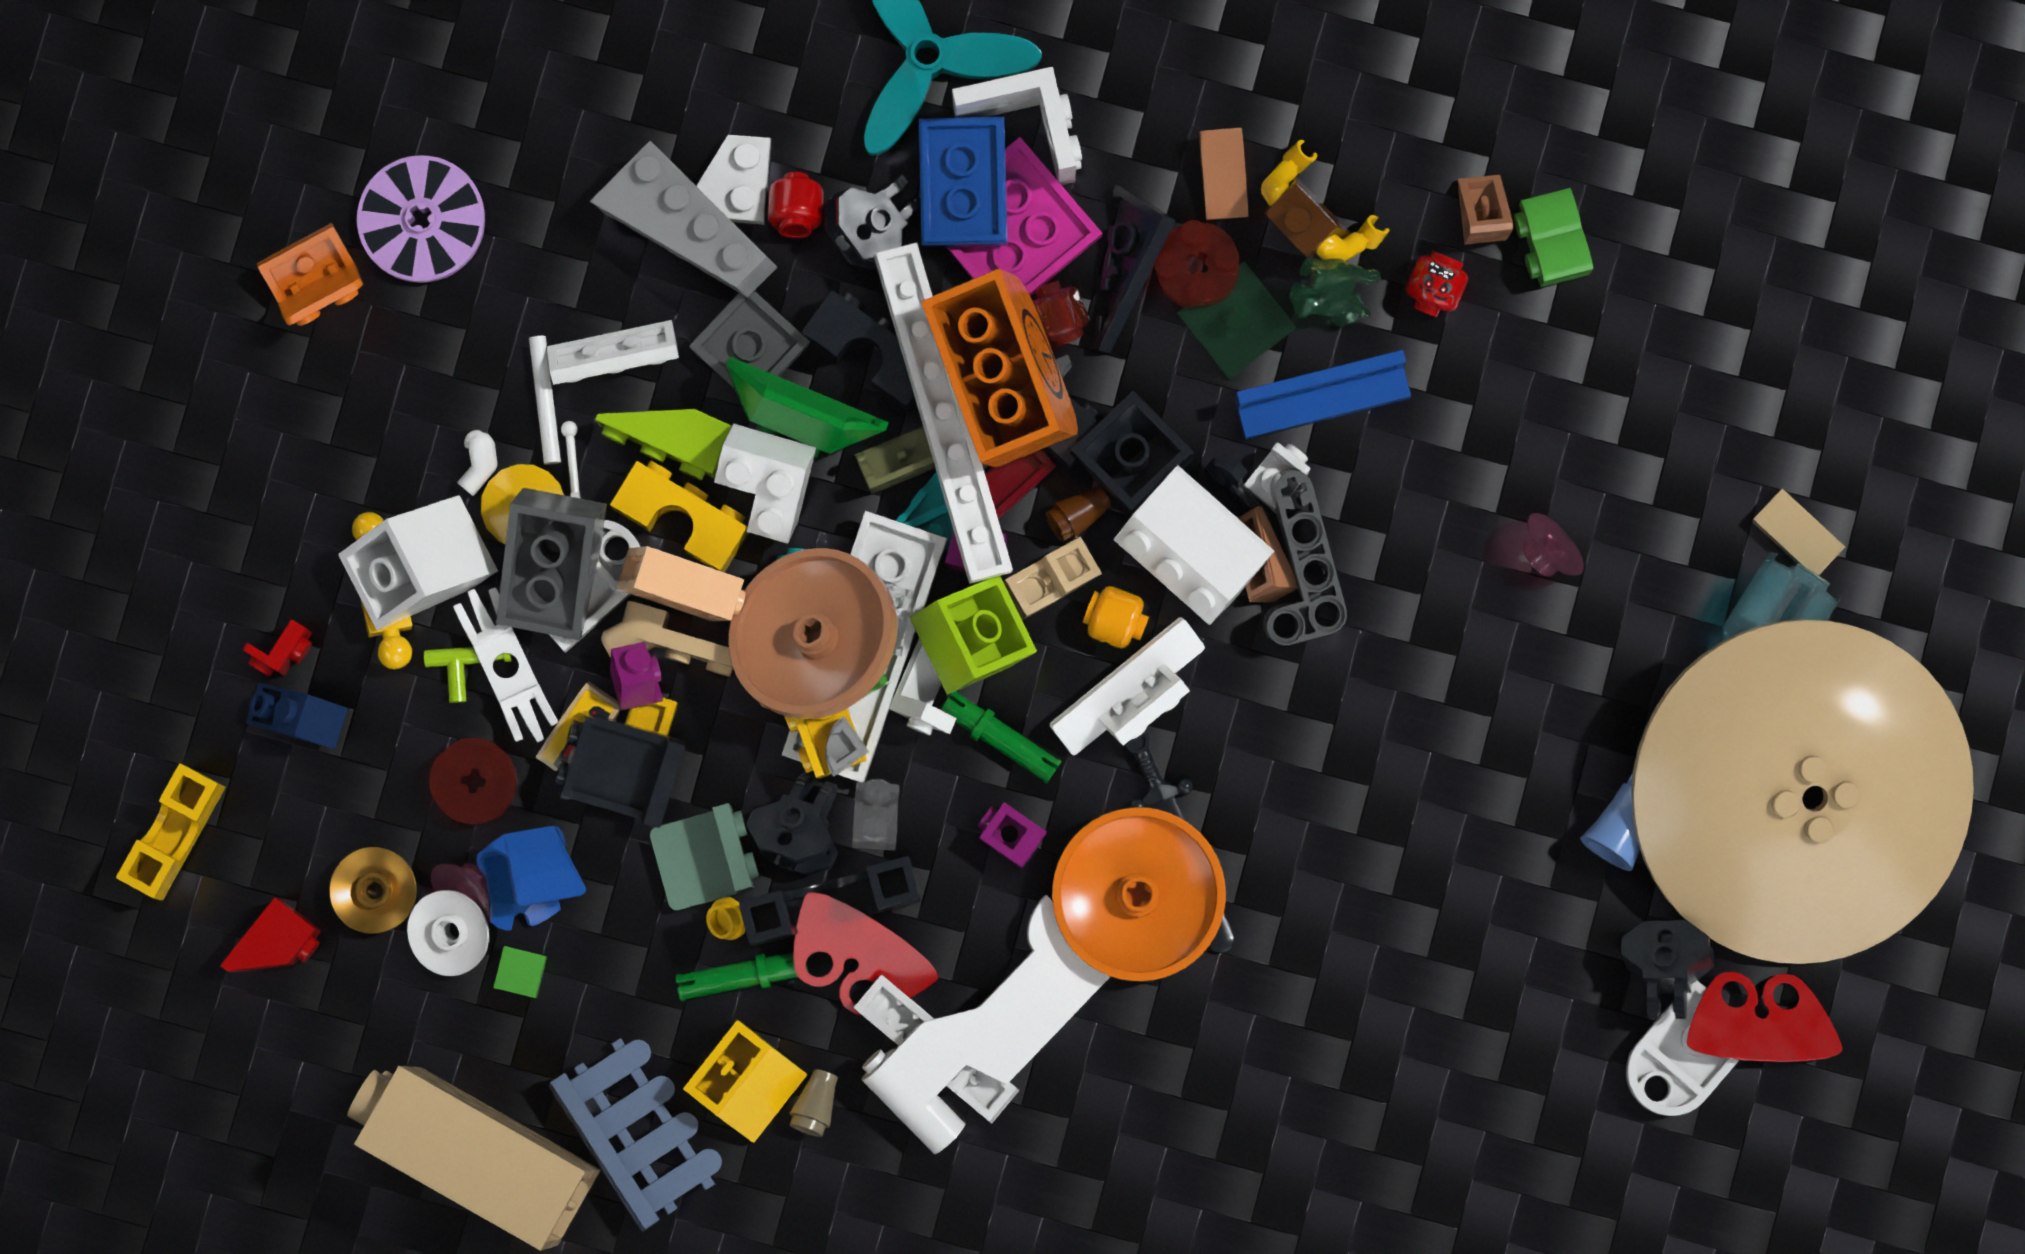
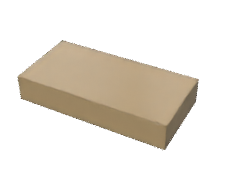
M1783 488L1752 520L1764 534L1813 579H1816L1845 548L1837 538Z

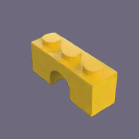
M636 461L610 504L612 509L649 532L658 518L669 511L686 513L693 521L692 535L684 547L686 554L712 569L725 573L749 534L747 532L748 527L742 524L745 516L723 504L720 510L705 501L709 495L688 482L684 488L669 480L672 473L657 463L650 461L646 467Z
M179 763L159 799L161 808L153 825L141 840H136L116 878L154 899L163 901L226 787Z

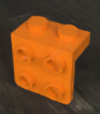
M332 223L256 263L276 298L282 317L287 325L297 323L298 326H302L313 321L321 314L319 310L333 302L336 305H341L352 300L359 293L357 289L363 285L358 269Z

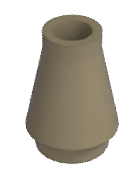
M813 1069L811 1078L789 1113L792 1116L790 1122L792 1128L817 1137H822L825 1128H830L837 1076L823 1070Z

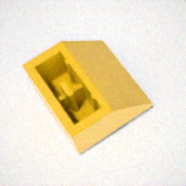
M737 1020L683 1090L754 1143L808 1074L744 1023Z

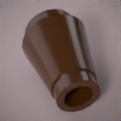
M1100 486L1052 503V509L1045 513V517L1055 536L1064 542L1069 538L1075 540L1112 506L1105 491Z

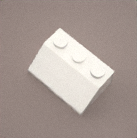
M1178 465L1139 507L1113 539L1209 625L1235 600L1275 552Z

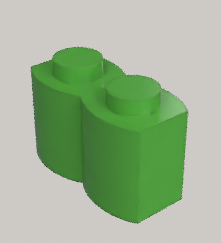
M1571 188L1521 200L1518 206L1519 213L1513 214L1518 237H1526L1531 253L1525 254L1526 267L1530 278H1538L1542 288L1590 275L1593 270L1592 259Z

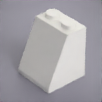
M460 495L388 518L338 554L376 630L383 629L473 589L498 571Z

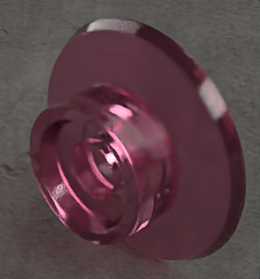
M1539 513L1531 514L1527 521V531L1530 538L1523 544V552L1529 563L1539 573L1547 577L1552 576L1557 571L1568 576L1580 575L1583 572L1584 563L1572 539L1549 517Z
M449 863L435 866L431 873L434 891L453 890L468 896L480 907L487 923H489L490 901L485 876L479 870V867L470 863H466L462 867Z

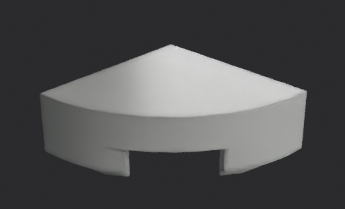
M845 716L840 718L832 727L826 744V762L833 777L869 753V750Z

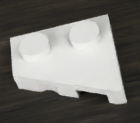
M728 135L697 184V187L732 222L764 225L771 138Z

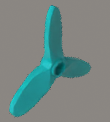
M872 0L884 25L906 51V60L886 84L872 109L864 134L867 153L871 156L879 155L889 150L901 138L921 109L933 78L938 77L942 73L968 79H997L1022 74L1039 64L1042 59V52L1038 46L1027 39L1000 33H966L941 38L932 33L919 0ZM927 47L935 49L939 57L932 64H922L915 57L920 49Z

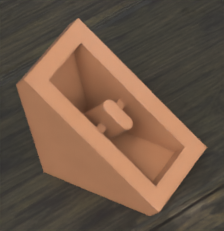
M1491 175L1458 179L1464 245L1506 241L1513 230V221L1501 176Z

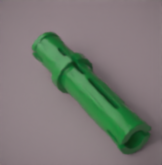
M958 691L951 693L941 708V711L957 718L955 722L970 731L972 739L975 741L979 738L1042 779L1046 784L1062 762L1059 758H1055L995 718L994 711L989 708L987 711L983 710L959 694Z
M793 952L766 957L763 953L755 955V960L686 974H676V983L679 984V987H677L679 998L682 1002L687 999L756 985L767 988L771 987V982L798 977L794 968Z

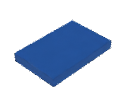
M1004 117L919 119L922 248L1007 246Z

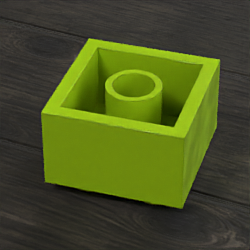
M1001 576L987 579L941 598L909 617L947 695L1008 669L1037 652Z

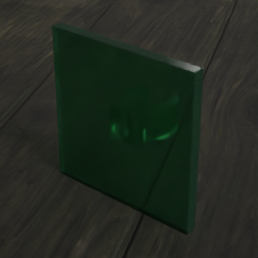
M1245 261L1177 312L1229 380L1297 328Z

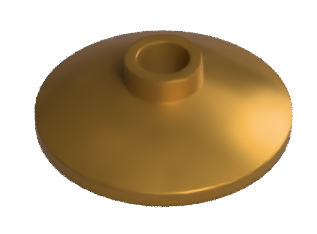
M379 847L362 848L346 856L335 869L330 882V899L337 916L350 928L368 934L387 932L400 925L412 911L417 895L415 876L408 863L395 852ZM373 883H379L383 888V894L378 899H371L368 895V888Z

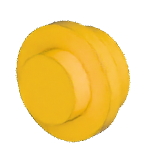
M723 897L712 904L706 915V922L710 932L719 939L734 940L741 937L746 929L739 902L731 897Z

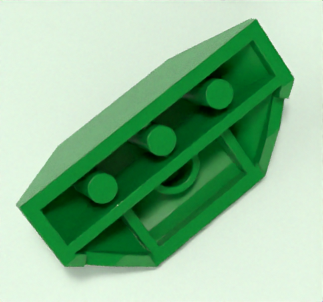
M727 357L724 364L747 420L757 424L755 430L778 437L781 434L796 442L816 447L815 458L818 457L820 451L830 454L883 432L889 424L885 420L733 357Z

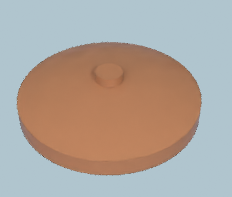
M828 548L797 551L771 563L744 590L746 595L742 609L738 615L733 614L730 623L728 643L730 659L735 674L742 686L751 696L768 709L797 719H815L830 716L851 707L861 700L883 676L892 658L896 644V609L885 583L858 558L848 553Z

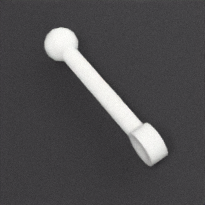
M566 421L561 426V432L566 437L571 497L581 499L574 439L578 427L573 421Z

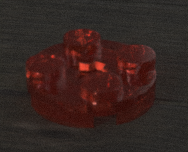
M1190 220L1170 231L1156 259L1155 272L1161 290L1173 302L1188 308H1196V306L1208 304L1212 306L1223 301L1237 284L1240 258L1234 241L1224 230L1209 223ZM1200 255L1205 257V265L1208 270L1205 273L1196 271L1193 275L1188 272L1190 264L1187 260L1192 256L1195 258Z
M466 738L453 743L454 745L448 747L435 759L430 773V790L439 808L451 819L468 825L485 824L501 817L512 804L518 785L517 772L510 756L495 743L481 738ZM472 769L480 770V777L486 779L485 786L478 787L475 794L469 793V787L462 784L463 776H470Z

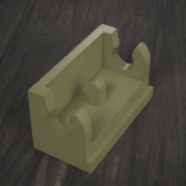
M924 427L855 454L871 495L935 469Z

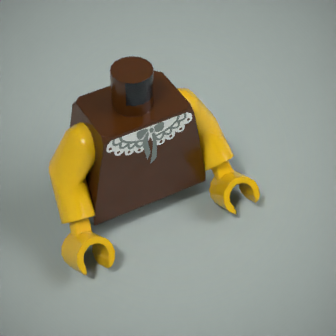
M1299 140L1283 155V161L1279 163L1262 183L1261 194L1268 203L1265 207L1267 217L1307 258L1320 264L1326 262L1331 266H1338L1363 252L1365 248L1376 249L1389 232V228L1380 231L1373 226L1378 219L1376 215H1370L1357 233H1351L1296 177L1297 174L1303 172L1317 158L1316 152L1307 157L1300 147L1305 141Z

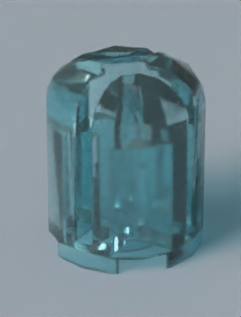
M1769 552L1724 623L1722 638L1726 640L1748 629L1777 623L1778 621L1802 619L1828 620L1841 600L1842 595L1831 596L1826 592L1830 585L1828 581L1799 563L1789 568L1777 563L1774 559L1778 553Z

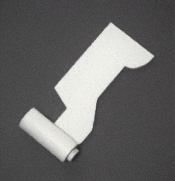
M1044 895L1036 905L1028 922L1027 941L1033 951L980 1006L975 1009L922 1022L896 1049H891L886 1053L880 1049L862 1066L866 1071L862 1081L934 1154L947 1147L965 1126V1123L938 1096V1093L965 1065L1003 1084H1008L1110 978V976L1088 966L1072 951L1059 930L1053 910V902L1047 895Z

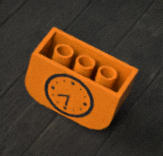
M999 268L921 301L980 463L999 467L1077 435L1078 427L1074 409L1043 325L1028 291L1016 275Z

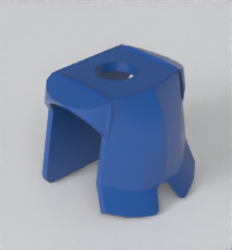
M552 825L503 834L476 855L477 865L486 880L490 902V922L497 928L507 931L512 930L514 917L519 913L524 914L528 925L535 926L561 910L559 900L582 896L586 892V887L565 848L566 840L559 827Z

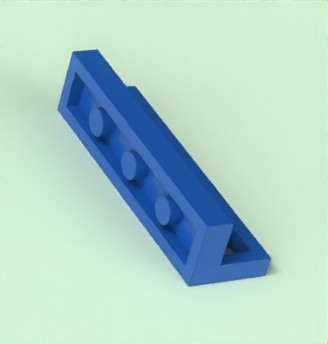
M1400 350L1238 391L1234 400L1245 440L1410 399L1411 393L1404 371L1406 364L1404 351Z

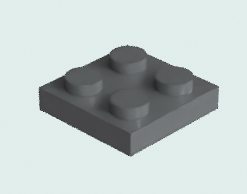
M753 291L749 297L738 293L694 340L689 348L734 389L724 365L727 357H733L780 377L810 345V341L761 296Z

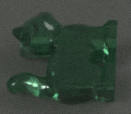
M1304 259L1300 275L1308 276L1312 274L1310 285L1294 283L1289 294L1294 310L1300 318H1306L1309 314L1332 317L1333 324L1343 328L1346 325L1356 323L1360 318L1371 316V312L1360 299V294L1353 291L1356 281L1365 285L1378 282L1380 273L1377 270H1366L1361 266L1347 263L1343 259Z

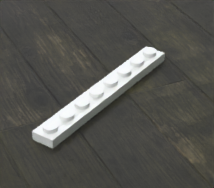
M913 243L877 252L874 256L969 584L1011 573L1013 568L982 463H980L921 301L932 297V292L918 245Z

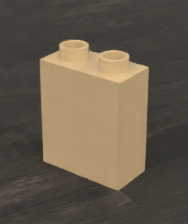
M398 1066L394 1075L388 1071L381 1074L373 1070L359 1089L347 1114L351 1119L364 1125L354 1145L540 1251L558 1246L601 1170L421 1067Z

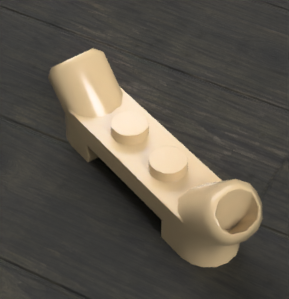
M627 601L622 622L603 631L601 641L610 658L611 649L645 642L647 651L654 647L666 650L664 657L676 662L689 665L691 658L707 662L706 670L730 677L732 670H734L730 659L729 647L666 629L670 618L668 612L644 604Z

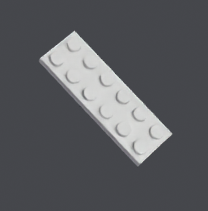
M867 511L864 513L850 555L858 558L871 568L888 588L897 614V638L892 658L884 672L890 683L848 708L858 736L869 750V753L866 754L868 761L849 767L838 775L861 783L865 782L889 712V706L896 692L916 633L909 617L924 609L948 540L947 538ZM799 731L789 732L782 756L801 762L797 749L804 747Z

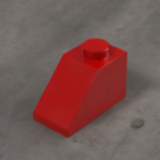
M274 897L220 966L229 972H242L295 965L298 960L304 963L318 948L320 942L316 940V937L320 934L321 930L282 899Z

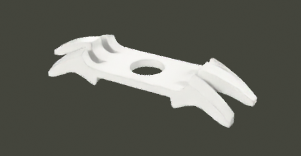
M495 587L488 591L497 615L499 594ZM475 589L470 590L468 595L482 632L478 634L475 632L461 603L454 605L453 608L485 671L515 741L523 740L520 728L511 709L517 706L526 725L538 743L544 740L529 700L536 699L539 708L551 726L557 724L558 720L532 672L513 628L499 624L494 626ZM503 653L513 655L519 663L517 673L510 678L499 677L493 669L494 660Z

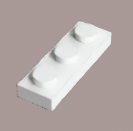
M672 320L547 346L549 371L553 385L564 382H577L583 378L606 373L615 374L625 369L648 364H662L667 360L679 358Z

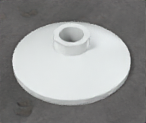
M440 890L426 895L415 905L408 920L407 933L410 947L419 962L434 973L444 976L464 974L475 968L487 951L489 928L485 915L471 898L460 892ZM451 923L457 926L459 930L458 937L450 932Z

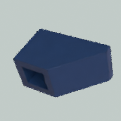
M258 683L256 692L250 701V711L246 724L335 749L348 708L308 694Z

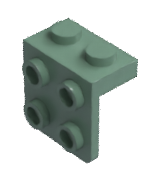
M727 803L713 807L711 812L661 825L660 828L655 827L651 830L650 838L668 904L673 910L679 911L723 897L754 890L752 879L758 878L759 873L753 853H744L740 837L747 836L748 834L741 810L733 812L732 806Z

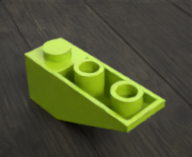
M696 409L598 414L595 419L598 425L604 428L601 434L606 438L625 445L627 439L642 445L640 452L647 457L661 463L668 457L681 463L679 468L681 472L701 481L704 475L715 479L722 447L732 428L731 425Z

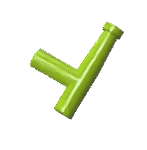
M474 648L424 650L425 667L447 666L449 703L466 702L464 665L480 663ZM503 653L494 661L504 660L505 662L512 661V655Z

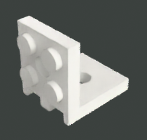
M1053 67L952 89L955 118L989 117L1039 105L1056 178L1061 185L1075 183L1076 170L1082 168L1080 161L1082 160V154L1077 135L1069 136L1068 128H1072L1071 107L1068 95H1059Z

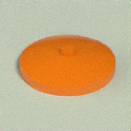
M1135 807L1120 809L1102 815L1083 827L1073 837L1057 864L1052 886V902L1055 919L1063 938L1082 961L1107 976L1120 980L1143 982L1173 975L1185 969L1204 953L1221 925L1226 903V887L1219 859L1209 842L1197 829L1171 813L1158 809Z

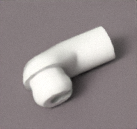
M473 430L465 437L464 445L469 449L471 467L457 482L472 496L477 493L495 472L498 464L495 442L489 434L483 433L480 430Z

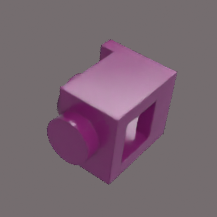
M645 642L611 649L610 676L620 710L662 702L663 696L658 683L661 681L659 663L656 656H650Z
M1005 802L999 810L991 806L978 825V828L984 831L979 839L1021 869L1026 865L1047 834V831ZM1007 826H1012L1018 831V837L1013 842H1006L1001 837L1002 830Z

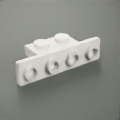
M1179 617L1050 723L1051 729L1072 755L1078 754L1106 730L1124 746L1131 739L1140 736L1147 726L1161 714L1173 709L1180 699L1190 691L1175 673L1200 654L1205 646L1187 621Z

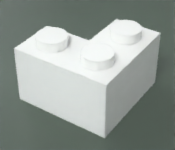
M733 424L722 447L714 483L755 494L747 532L789 543L799 520L816 447Z

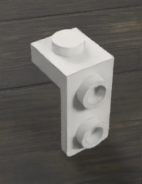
M920 638L889 709L908 718L907 726L921 733L931 735L932 730L935 729L950 734L957 718L932 706L941 686V681Z

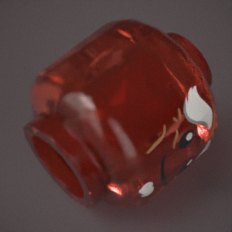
M1057 280L1035 289L1037 298L1032 301L1043 325L1048 342H1051L1053 347L1069 343L1084 335L1083 328L1089 322V315L1076 287H1061Z

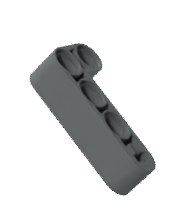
M1285 469L1274 476L1270 485V491L1289 563L1296 578L1299 599L1271 607L1264 615L1263 629L1266 635L1274 642L1281 645H1293L1340 630L1345 624L1347 610L1313 484L1310 478L1303 472ZM1291 477L1293 482L1301 483L1302 489L1296 491V499L1300 506L1308 504V511H1294L1286 515V509H1295L1292 498L1281 493V489L1287 487L1288 478ZM1307 518L1313 525V534L1309 540L1297 542L1292 535L1293 525L1298 520ZM1319 560L1325 569L1324 576L1319 582L1310 584L1304 578V568L1308 562ZM1323 602H1331L1336 609L1335 618L1326 625L1318 624L1315 619L1317 606ZM1282 613L1291 614L1295 622L1293 631L1286 636H1278L1273 630L1274 620Z

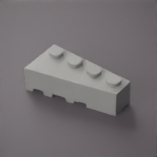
M651 141L590 201L604 214L623 223L633 231L652 240L746 297H749L777 268Z

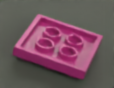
M1019 137L1005 149L1007 246L945 248L972 280L1000 268L1016 275L1031 296L1100 239L1103 233L1022 138Z

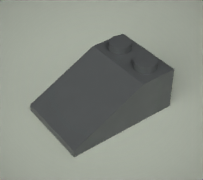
M522 488L510 504L496 624L575 640L582 638L602 544L606 503Z

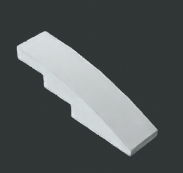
M882 974L854 1007L898 1046L919 1024L934 1019ZM966 1065L946 1085L991 1124L1019 1092V1089L1010 1082L1003 1084Z

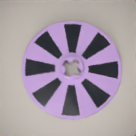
M410 156L388 164L367 184L358 205L357 228L365 251L383 271L404 281L417 283L433 282L456 273L474 256L484 234L485 209L477 187L459 167L438 157ZM419 209L423 214L428 211L432 212L427 218L430 223L427 228L423 229L420 225L411 226L415 221L412 214Z

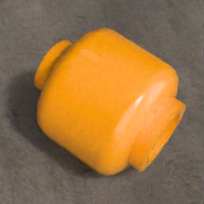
M1107 586L1101 593L1094 591L1082 623L1088 625L1090 637L1123 649L1129 645L1132 638L1141 640L1149 616L1142 614L1144 607L1142 598L1114 586Z

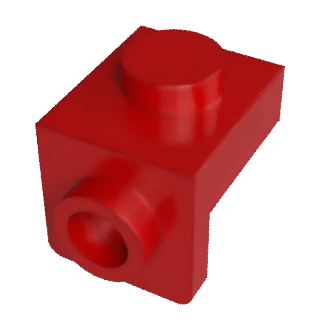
M291 619L269 655L249 643H246L242 650L252 655L248 664L270 677L274 670L285 676L293 662L299 664L307 655L312 645V642L308 640L312 632Z

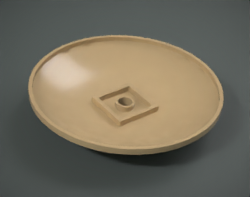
M1816 619L1784 620L1748 629L1718 643L1699 656L1670 685L1655 707L1644 729L1637 750L1631 790L1632 817L1636 839L1652 879L1674 909L1685 920H1688L1707 934L1709 938L1735 952L1756 959L1793 964L1826 962L1864 951L1886 940L1911 922L1937 895L1960 855L1968 832L1974 791L1973 767L1968 741L1952 702L1929 671L1909 653L1885 638L1849 624ZM1811 786H1819L1823 791L1821 804L1814 809H1806L1802 801L1804 792Z

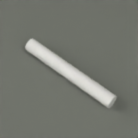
M534 336L529 338L543 460L545 465L561 463L546 336Z

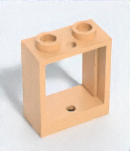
M648 546L628 548L616 586L617 590L709 621H731L733 614L738 615L740 613L746 592L741 590L744 579Z

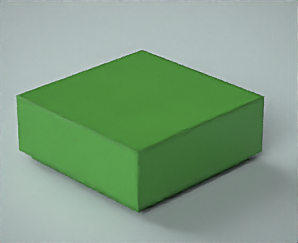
M504 946L493 988L537 999L547 956Z

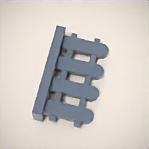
M620 1038L611 1044L615 1051L613 1054L587 1069L584 1062L574 1068L578 1075L570 1081L564 1073L551 1081L548 1087L639 1229L643 1232L660 1220L656 1215V1212L663 1208L667 1215L677 1209L673 1201L699 1184L702 1185L704 1190L713 1186L715 1183L711 1176L719 1171L722 1159L719 1153L713 1149H705L695 1154L687 1140L693 1137L698 1130L697 1119L694 1115L686 1112L672 1118L664 1103L669 1101L674 1094L673 1082L665 1076H658L648 1081L640 1069L650 1059L651 1049L649 1045L643 1040H634L625 1045ZM630 1074L638 1089L611 1106L603 1091ZM592 1098L601 1111L595 1117L592 1116L585 1105ZM654 1111L662 1125L635 1142L626 1128ZM615 1135L625 1148L618 1154L609 1142V1139ZM677 1147L686 1162L658 1179L650 1164ZM639 1171L649 1185L643 1190H640L632 1178Z

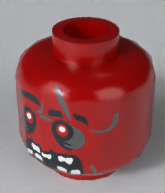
M1433 250L1430 256L1419 257L1406 285L1407 294L1416 299L1413 308L1435 317L1438 316L1440 310L1446 312L1456 310L1469 279L1467 273L1462 270L1464 263Z

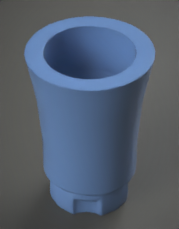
M1633 773L1627 784H1622L1600 817L1580 837L1582 843L1593 853L1610 864L1626 871H1632L1640 852L1632 817L1631 790Z

